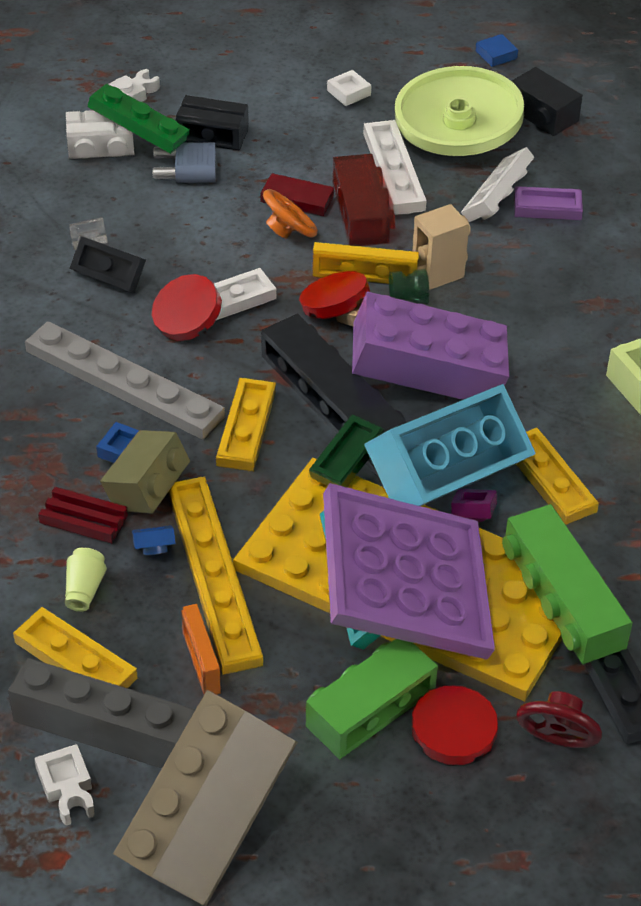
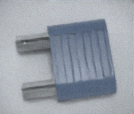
M215 142L182 143L171 154L159 147H154V158H175V167H154L152 170L154 179H175L176 183L216 182Z

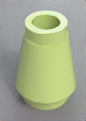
M77 548L73 551V555L68 557L65 606L67 608L80 612L89 609L90 603L107 570L104 563L105 557L99 551L91 548Z

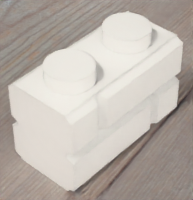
M94 110L66 112L69 159L134 156L133 132Z

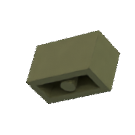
M139 430L101 479L100 483L110 501L127 506L128 512L153 513L190 463V459L176 432Z

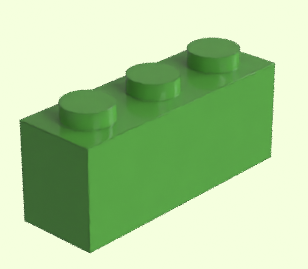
M395 639L391 643H383L368 659L359 665L354 664L348 667L339 679L326 688H318L310 695L306 701V727L340 760L414 707L418 700L430 690L435 689L438 665L413 642Z

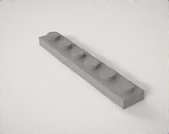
M49 321L25 341L26 352L202 440L225 418V407Z

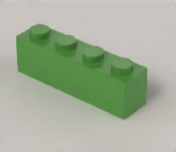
M549 504L508 518L506 534L502 539L504 551L510 560L514 559L520 568L526 586L529 589H533L541 600V606L546 617L550 620L553 619L560 629L562 640L567 649L573 650L582 664L627 649L633 622L553 506Z

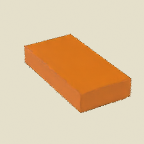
M198 605L184 606L183 610H181L183 636L203 694L207 690L216 695L221 694L220 667Z

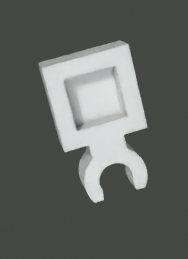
M143 69L133 79L125 75L109 83V85L119 88L123 93L142 102L147 99L146 93H153L160 89V80L158 76L150 79L149 70Z
M77 744L34 758L48 802L59 800L60 818L66 826L71 824L69 810L72 807L81 806L85 808L88 818L94 816L93 799L86 791L92 789L91 778Z

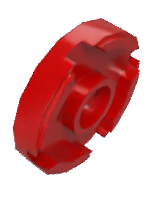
M344 271L330 274L311 283L301 292L299 300L305 315L310 317L311 314H315L316 318L328 319L354 310L357 307L356 302L361 298L364 299L366 292H370V287L364 274L357 271Z
M197 274L183 275L170 281L159 291L153 302L151 315L155 326L168 339L176 341L191 340L199 336L198 332L204 328L208 330L215 323L221 311L222 299L216 286L207 277Z
M443 686L430 690L418 700L412 712V736L415 742H418L423 748V753L429 758L446 765H466L474 762L476 757L481 756L483 753V756L491 751L497 738L498 719L491 702L478 691L464 686Z

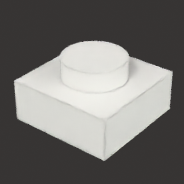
M354 70L327 80V91L345 106H348L371 96V84Z

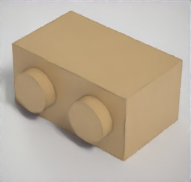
M452 204L417 215L414 219L412 251L419 252L417 277L428 290L464 278L465 265L468 260L467 244L470 224L467 218L461 215Z

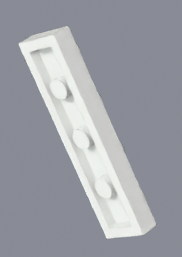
M396 121L364 123L363 134L393 215L426 211V198Z

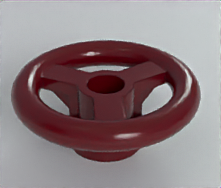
M553 691L549 694L547 701L524 703L516 712L517 721L524 730L549 743L569 748H588L598 744L602 738V730L599 724L590 716L581 712L583 701L567 692ZM541 714L545 720L542 723H537L530 715Z

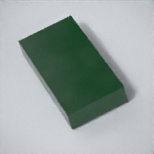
M352 414L309 469L310 477L327 486L331 483L348 487L370 458L364 444L385 433L384 428Z

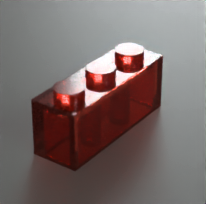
M373 154L333 157L332 184L348 245L388 244L390 229H395V213L393 209H388L389 194L387 187L382 188L383 174L381 166L376 167Z

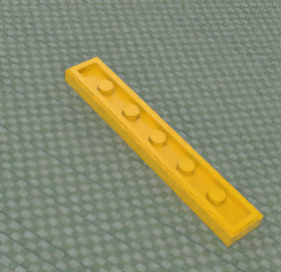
M203 476L175 482L168 491V496L222 675L263 666L261 648L206 478Z

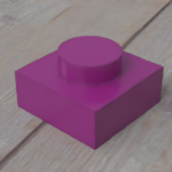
M457 490L451 502V514L478 522L491 519L497 505L496 490Z

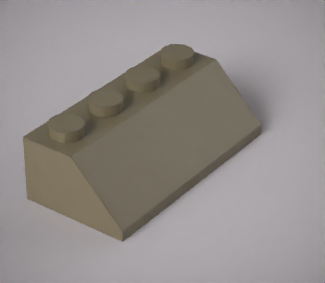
M207 690L113 854L159 882L207 906L298 742L247 711Z

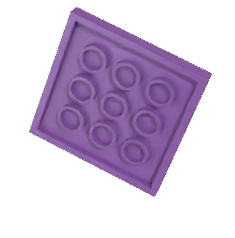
M329 483L323 493L331 624L488 659L494 652L495 646L478 521Z

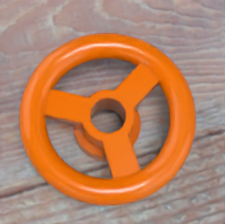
M267 189L263 192L264 201L273 211L266 223L276 234L284 239H287L293 231H297L309 238H313L318 234L317 227L313 221L292 201L272 189Z

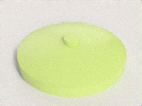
M472 66L444 67L423 73L408 82L401 89L395 101V121L402 136L418 148L448 156L475 155L498 148L516 135L521 128L524 118V100L518 87L499 73Z

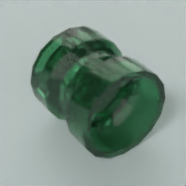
M426 269L414 270L411 274H407V276L402 271L390 272V297L405 301L409 300V302L417 304H428L429 280Z

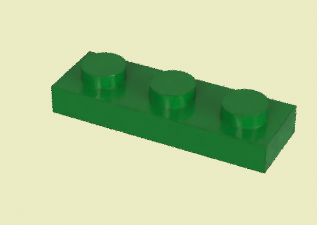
M106 83L89 98L88 108L170 154L187 139L189 129L180 125L176 120L150 108L146 103L139 102L123 93L117 87Z

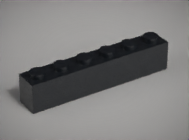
M298 313L261 330L262 357L336 434L352 414L384 428L385 432L407 423L402 413L394 410L383 399L378 389L372 388L360 375L352 374V366L340 356L338 350L333 345H329L318 334L316 328L312 324H308ZM369 458L365 464L379 478L372 460Z

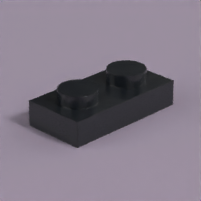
M81 236L69 269L135 293L146 259Z

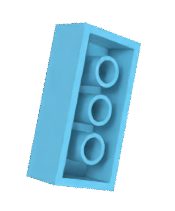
M504 384L397 426L364 444L388 497L417 506H423L536 454Z

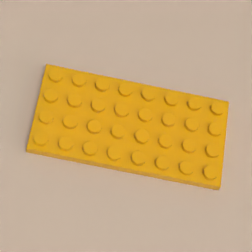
M312 457L235 556L233 565L235 571L330 613L326 539L320 518V513L324 511L323 493L328 486L310 477L309 469L317 460ZM358 476L347 487L389 498L384 487ZM427 505L421 506V507H425V508H429V509L436 510V509L431 508V507H429V506H427ZM479 528L495 646L494 652L488 659H482L417 643L414 644L431 660L525 702L562 640L561 631L553 619L550 620L546 617L541 606V600L535 591L529 589L524 583L521 570L514 559L510 560L507 557L502 544L503 538ZM380 636L391 642L395 640V638Z

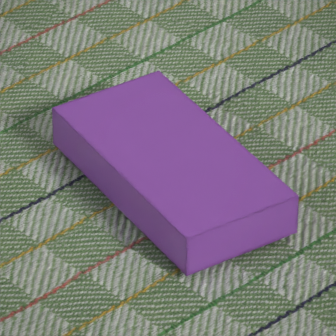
M515 187V217L582 220L583 205L582 190Z

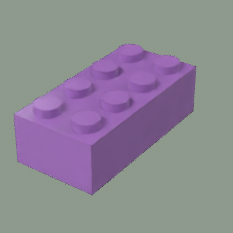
M367 291L354 320L352 374L464 400L501 384L505 386L509 378L507 325Z

